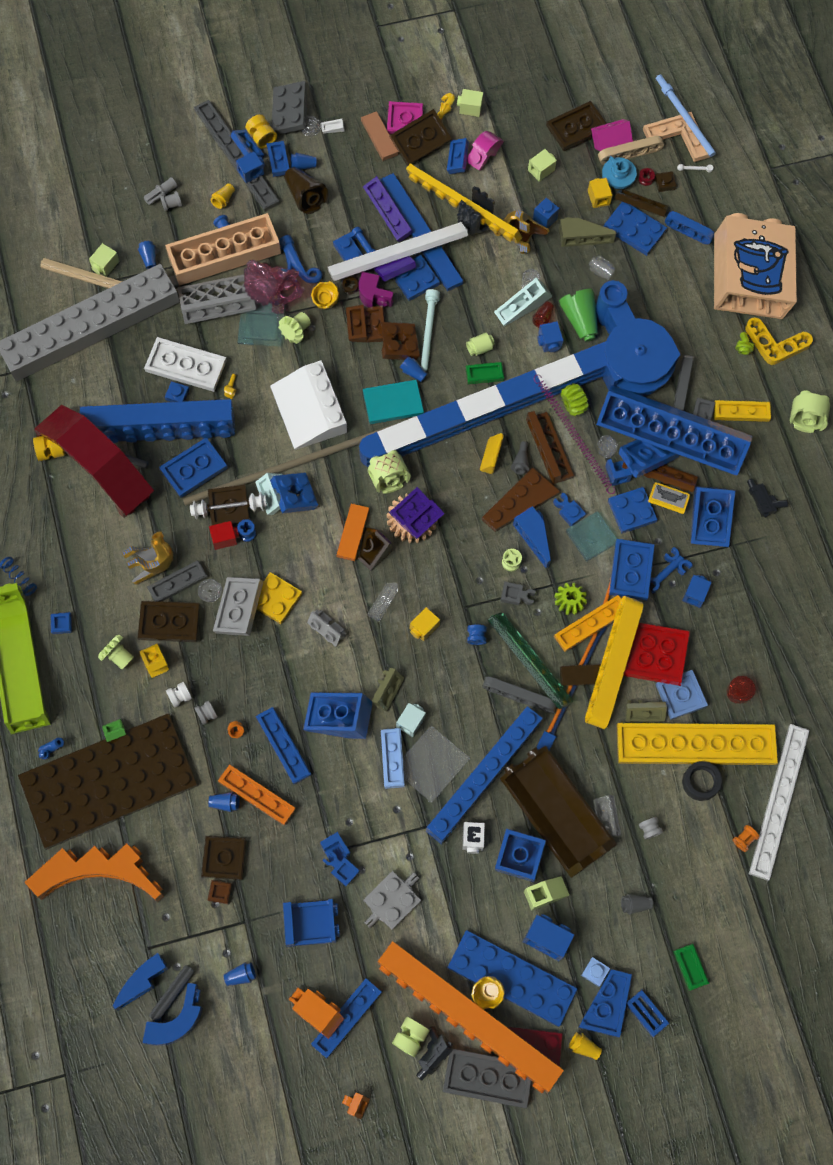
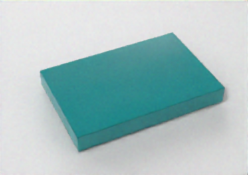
M417 380L363 389L369 424L415 417L424 413Z

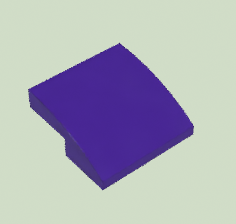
M418 487L389 512L416 539L445 514Z

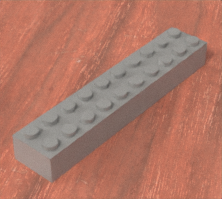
M156 265L0 340V353L14 380L17 382L179 303L177 291L162 265Z

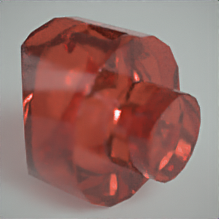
M745 676L735 677L726 690L729 700L738 704L750 701L756 691L753 681Z

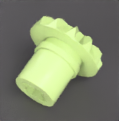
M300 312L294 318L285 316L279 321L278 328L282 331L281 334L285 336V340L289 339L290 343L297 344L303 339V330L310 326V319L303 312Z
M116 635L99 653L98 658L102 661L107 656L109 660H112L119 668L123 669L134 656L122 644H119L123 637Z

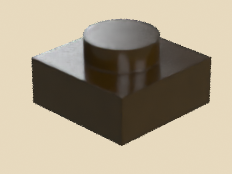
M673 171L655 174L658 192L676 189Z

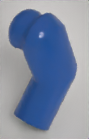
M58 737L40 746L38 749L39 758L48 759L50 757L49 753L56 751L64 745L63 739Z

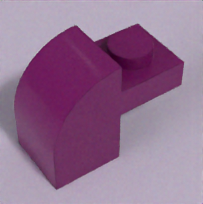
M362 272L359 280V298L361 302L368 308L373 307L374 303L383 307H392L393 292L378 289L380 276Z

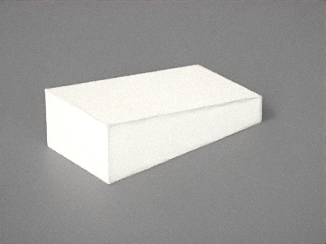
M343 119L321 123L323 134L345 132Z

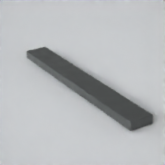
M209 100L195 106L194 111L237 171L236 160L244 157V155L231 138L232 132ZM262 176L245 183L264 212L280 204L279 199Z

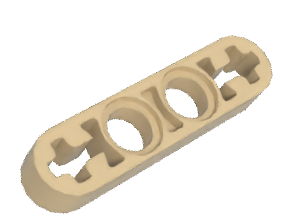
M653 136L603 149L598 153L600 163L604 165L610 156L613 158L622 157L630 159L657 152L664 147V143L660 136Z

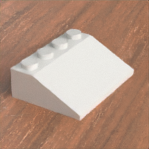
M322 361L305 365L270 386L294 450L347 433V423Z

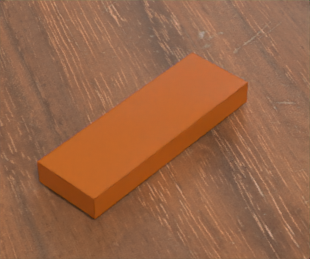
M356 504L350 505L336 554L338 558L351 561L356 560L369 513L368 507Z

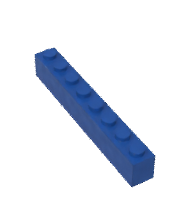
M528 706L524 709L427 826L426 832L442 845L539 727L543 719Z

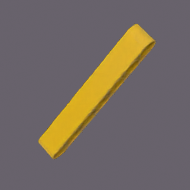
M623 596L620 600L586 712L585 723L605 729L609 724L643 610V602L627 596Z

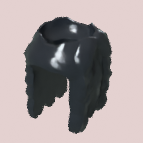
M474 186L472 188V202L493 214L495 201L492 198H488V194L485 191L481 193L480 188ZM463 200L459 202L458 223L462 222L469 235L480 234L489 229L487 224L484 223L482 225L480 223L482 215L479 212H475Z

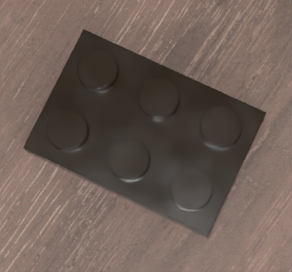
M591 101L546 122L547 128L563 151L593 138L591 128L607 124Z
M434 109L389 136L407 167L409 164L415 163L452 140Z
M141 601L138 640L197 642L200 604Z

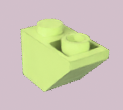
M562 876L545 880L524 890L531 911L569 896Z

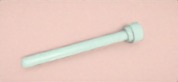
M434 289L427 290L425 295L428 309L421 368L424 371L428 369L435 305L440 299V292Z

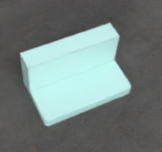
M266 473L255 482L259 494L262 492V496L266 495L267 506L265 510L267 515H274L280 510V494L277 493L276 489H273L270 480L275 475L283 474Z

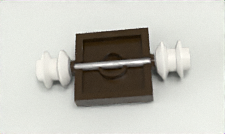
M246 485L208 489L209 504L207 505L204 500L201 501V504L193 501V505H190L191 516H195V519H198L199 515H203L206 518L208 512H210L211 526L231 521L232 525H237L242 520H250L248 507L254 512L259 507L264 511V507L267 506L266 495L262 496V492H260L259 496H254L251 493L249 499H247Z

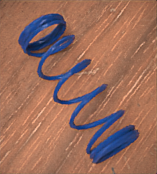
M6 557L0 562V568L5 573H9L10 579L16 580L24 571H21L15 578H11L10 573L16 570L19 565L6 572L5 568H8L14 561L12 557ZM29 577L25 578L22 581V583L18 585L21 586L22 584L26 583L29 580ZM35 583L29 584L22 590L25 596L31 595L36 591L37 585Z

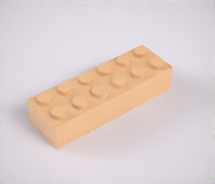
M268 213L165 245L179 286L247 265L252 259L259 261L281 254L280 243Z

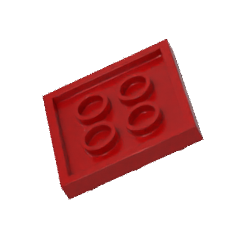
M638 623L623 676L681 686L690 631Z

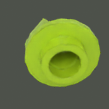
M742 332L740 334L741 341L737 342L735 349L739 351V354L748 355L750 352H753L754 344L749 342L747 333Z

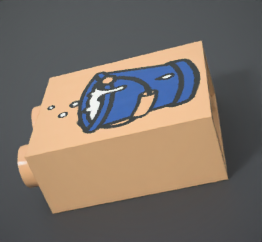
M742 213L726 216L714 234V309L783 319L797 302L795 226L782 224L778 219L752 220Z

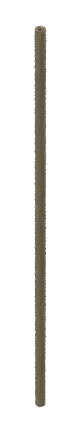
M393 425L214 488L245 485L257 481L266 473H279L360 444L364 437ZM208 490L183 498L184 505L186 506L192 504L193 501L197 502L208 498Z

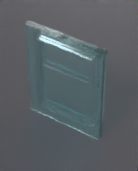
M253 292L256 310L240 314L238 344L281 347L282 331L278 327L279 321L284 317L286 294ZM269 299L276 300L278 304H272ZM261 302H266L267 305L263 306Z

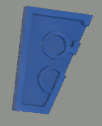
M611 969L578 1028L619 1038L632 974Z

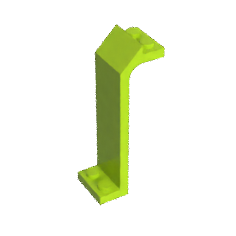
M9 583L0 587V699L4 724L11 734L51 725L49 716L44 708L28 609L21 586H18L17 583Z

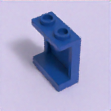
M333 899L295 904L291 902L283 903L286 947L336 943V937H340L339 924H335L334 916H338L337 903L333 904Z

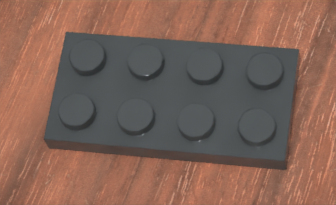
M453 1049L448 1057L443 1092L527 1109L531 1080L520 1078L515 1074L516 1069L509 1064L506 1067L497 1060V1057Z

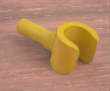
M235 374L231 375L228 385L224 387V396L233 399L236 394V389L232 388L236 378Z

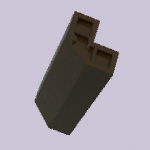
M544 746L538 750L535 747L527 753L529 757L516 766L513 763L508 766L500 780L543 840H546V844L570 878H572L609 852L617 843L548 748Z

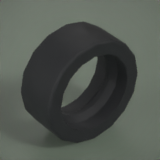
M695 762L683 774V789L694 800H709L721 788V773L716 766L709 762ZM705 770L711 774L714 783L710 791L701 793L692 787L690 779L695 771Z

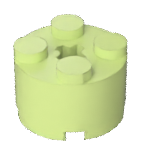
M801 391L800 395L796 396L793 400L790 423L794 424L795 429L806 433H814L816 429H820L819 431L824 430L828 424L830 411L829 397L814 394L810 391Z

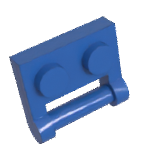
M360 227L354 228L352 232L333 241V246L344 261L363 255L353 241L356 238L367 253L376 251L368 243Z

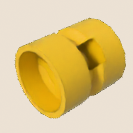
M261 114L255 115L246 123L245 128L259 148H267V143L275 142L277 134L269 125L265 116Z
M45 437L33 438L38 461L48 460L50 456L54 458L65 456V451L60 446Z

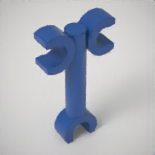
M675 547L671 549L674 557H670L667 553L664 556V559L670 564L655 578H650V583L655 585L651 591L652 593L658 590L659 584L676 568L680 575H684L686 572L682 566L691 569L692 563L684 560Z

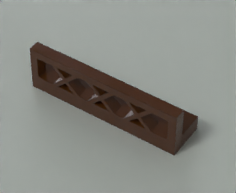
M535 411L528 412L526 422L552 485L572 479L574 477L548 413L536 415ZM545 419L547 423L545 429L541 427L539 420ZM545 434L553 438L552 445L548 444ZM551 450L560 454L558 461L554 459ZM558 466L566 469L568 474L561 476Z

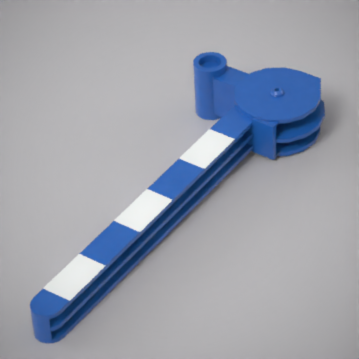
M614 280L608 281L602 285L596 303L597 322L605 326L609 334L607 341L370 434L360 442V460L363 465L369 467L371 458L375 456L381 457L392 450H396L398 454L405 456L543 401L547 396L558 395L568 385L578 384L581 386L601 377L608 390L613 385L641 396L650 395L667 383L674 372L680 352L664 327L652 320L635 319L626 301L627 289L622 283ZM544 380L542 384L546 383L544 387L548 386L546 390L550 389V391L542 393L544 389L540 390L542 386L538 387L540 384L538 382Z

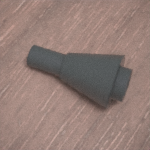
M524 441L521 442L520 450L511 465V469L520 475L529 471L528 443Z

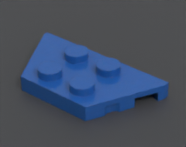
M634 440L620 447L619 455L635 478L679 457L676 453L640 440Z

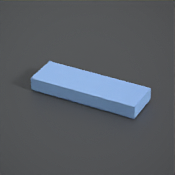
M401 728L381 730L384 787L385 789L405 787Z

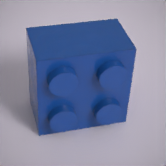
M506 829L495 871L535 882L546 840Z
M543 914L541 916L536 915L522 942L560 961L564 957L574 934L570 933L571 929L562 924L557 926L552 923L553 920Z

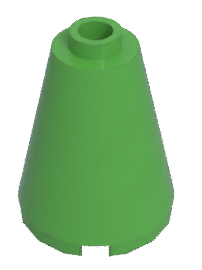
M583 289L576 291L575 295L571 296L568 294L559 300L560 306L579 338L585 340V342L594 340L598 334L594 291L592 289Z

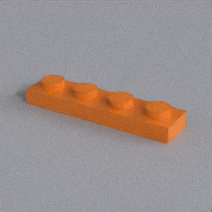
M230 764L218 780L220 784L238 794L241 798L284 826L296 810L295 807Z

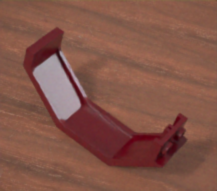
M60 405L34 428L37 437L43 436L60 446L92 476L114 502L119 514L123 518L134 513L136 507L141 502L147 501L150 494L154 491L122 450L84 415L64 405Z

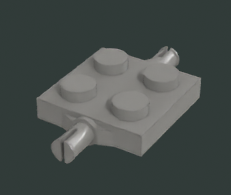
M392 871L363 900L373 913L364 922L367 925L373 920L368 925L369 928L379 920L392 930L421 901L411 888L419 880L417 876L411 881L416 876L415 873L404 881Z

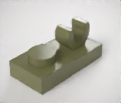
M394 668L382 672L386 677L384 680L378 679L377 682L380 686L372 699V702L385 712H387L404 680V677Z
M628 700L625 721L664 722L667 710L666 702L642 703L641 700H638V703H631V700Z

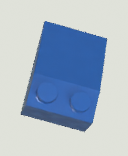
M695 486L691 544L729 547L735 490Z
M311 693L303 730L343 738L366 739L373 702L363 693Z

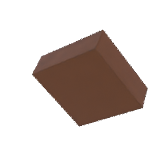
M211 880L207 901L228 905L232 883Z

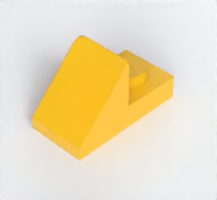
M158 644L139 651L152 678L169 670Z

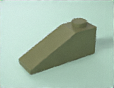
M567 217L560 219L559 224L561 247L614 243L616 236L615 230L580 218Z

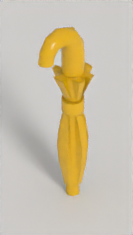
M447 93L441 98L444 103L441 102L440 111L437 113L440 120L452 109L451 105L455 100V95L452 93Z

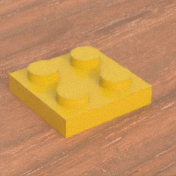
M270 572L263 581L256 610L282 624L301 597L302 591Z

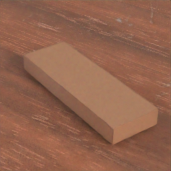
M377 111L361 117V122L382 161L397 156L398 150L391 141L390 135Z

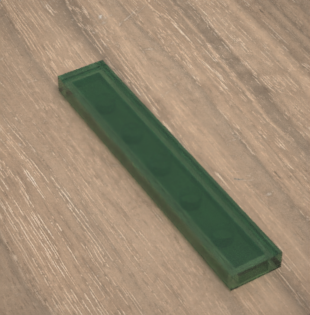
M504 613L491 615L488 619L490 624L557 708L562 709L569 706L573 699Z

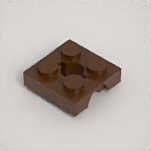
M380 322L378 331L383 339L381 350L383 359L405 360L408 356L415 360L419 358L415 324ZM393 339H398L399 341H401L402 345Z

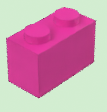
M621 119L591 128L596 150L602 151L606 148L633 142L630 121Z

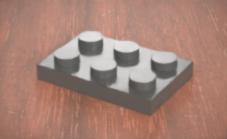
M306 81L273 88L272 128L277 135L306 129L308 90Z

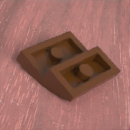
M364 305L346 307L349 341H383L382 335H379L378 331L380 322H385L383 306L365 308Z

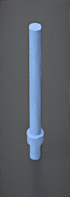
M661 74L658 75L656 80L662 87L661 90L664 95L669 97L710 157L714 156L716 152L673 92V87L665 81Z

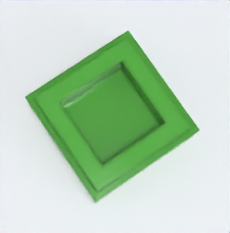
M121 719L102 726L107 742L126 735Z

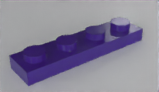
M377 176L363 186L399 243L413 233V230Z

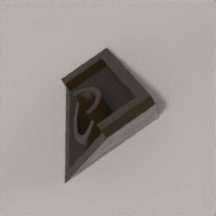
M365 527L358 559L371 571L392 552V543L379 530Z

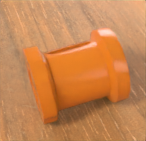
M746 825L744 831L732 840L739 849L746 852L748 846L754 840H758L760 836L751 826Z

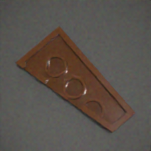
M532 468L482 517V521L496 532L512 523L516 516L530 507L541 506L552 497L558 496L560 491Z

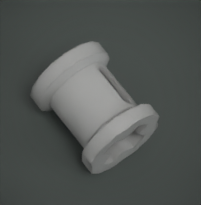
M177 191L169 196H160L165 212L175 206L182 207Z

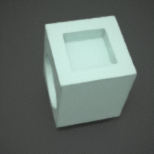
M408 703L396 722V727L401 728L403 732L414 737L425 719L426 713L424 709L417 704L412 705Z

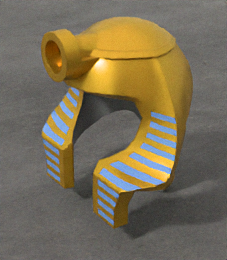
M162 532L153 534L151 547L136 548L130 546L122 552L125 559L133 554L139 556L126 562L129 569L136 566H141L144 569L142 573L132 580L134 584H139L165 571L173 561L172 548L163 539L164 535Z

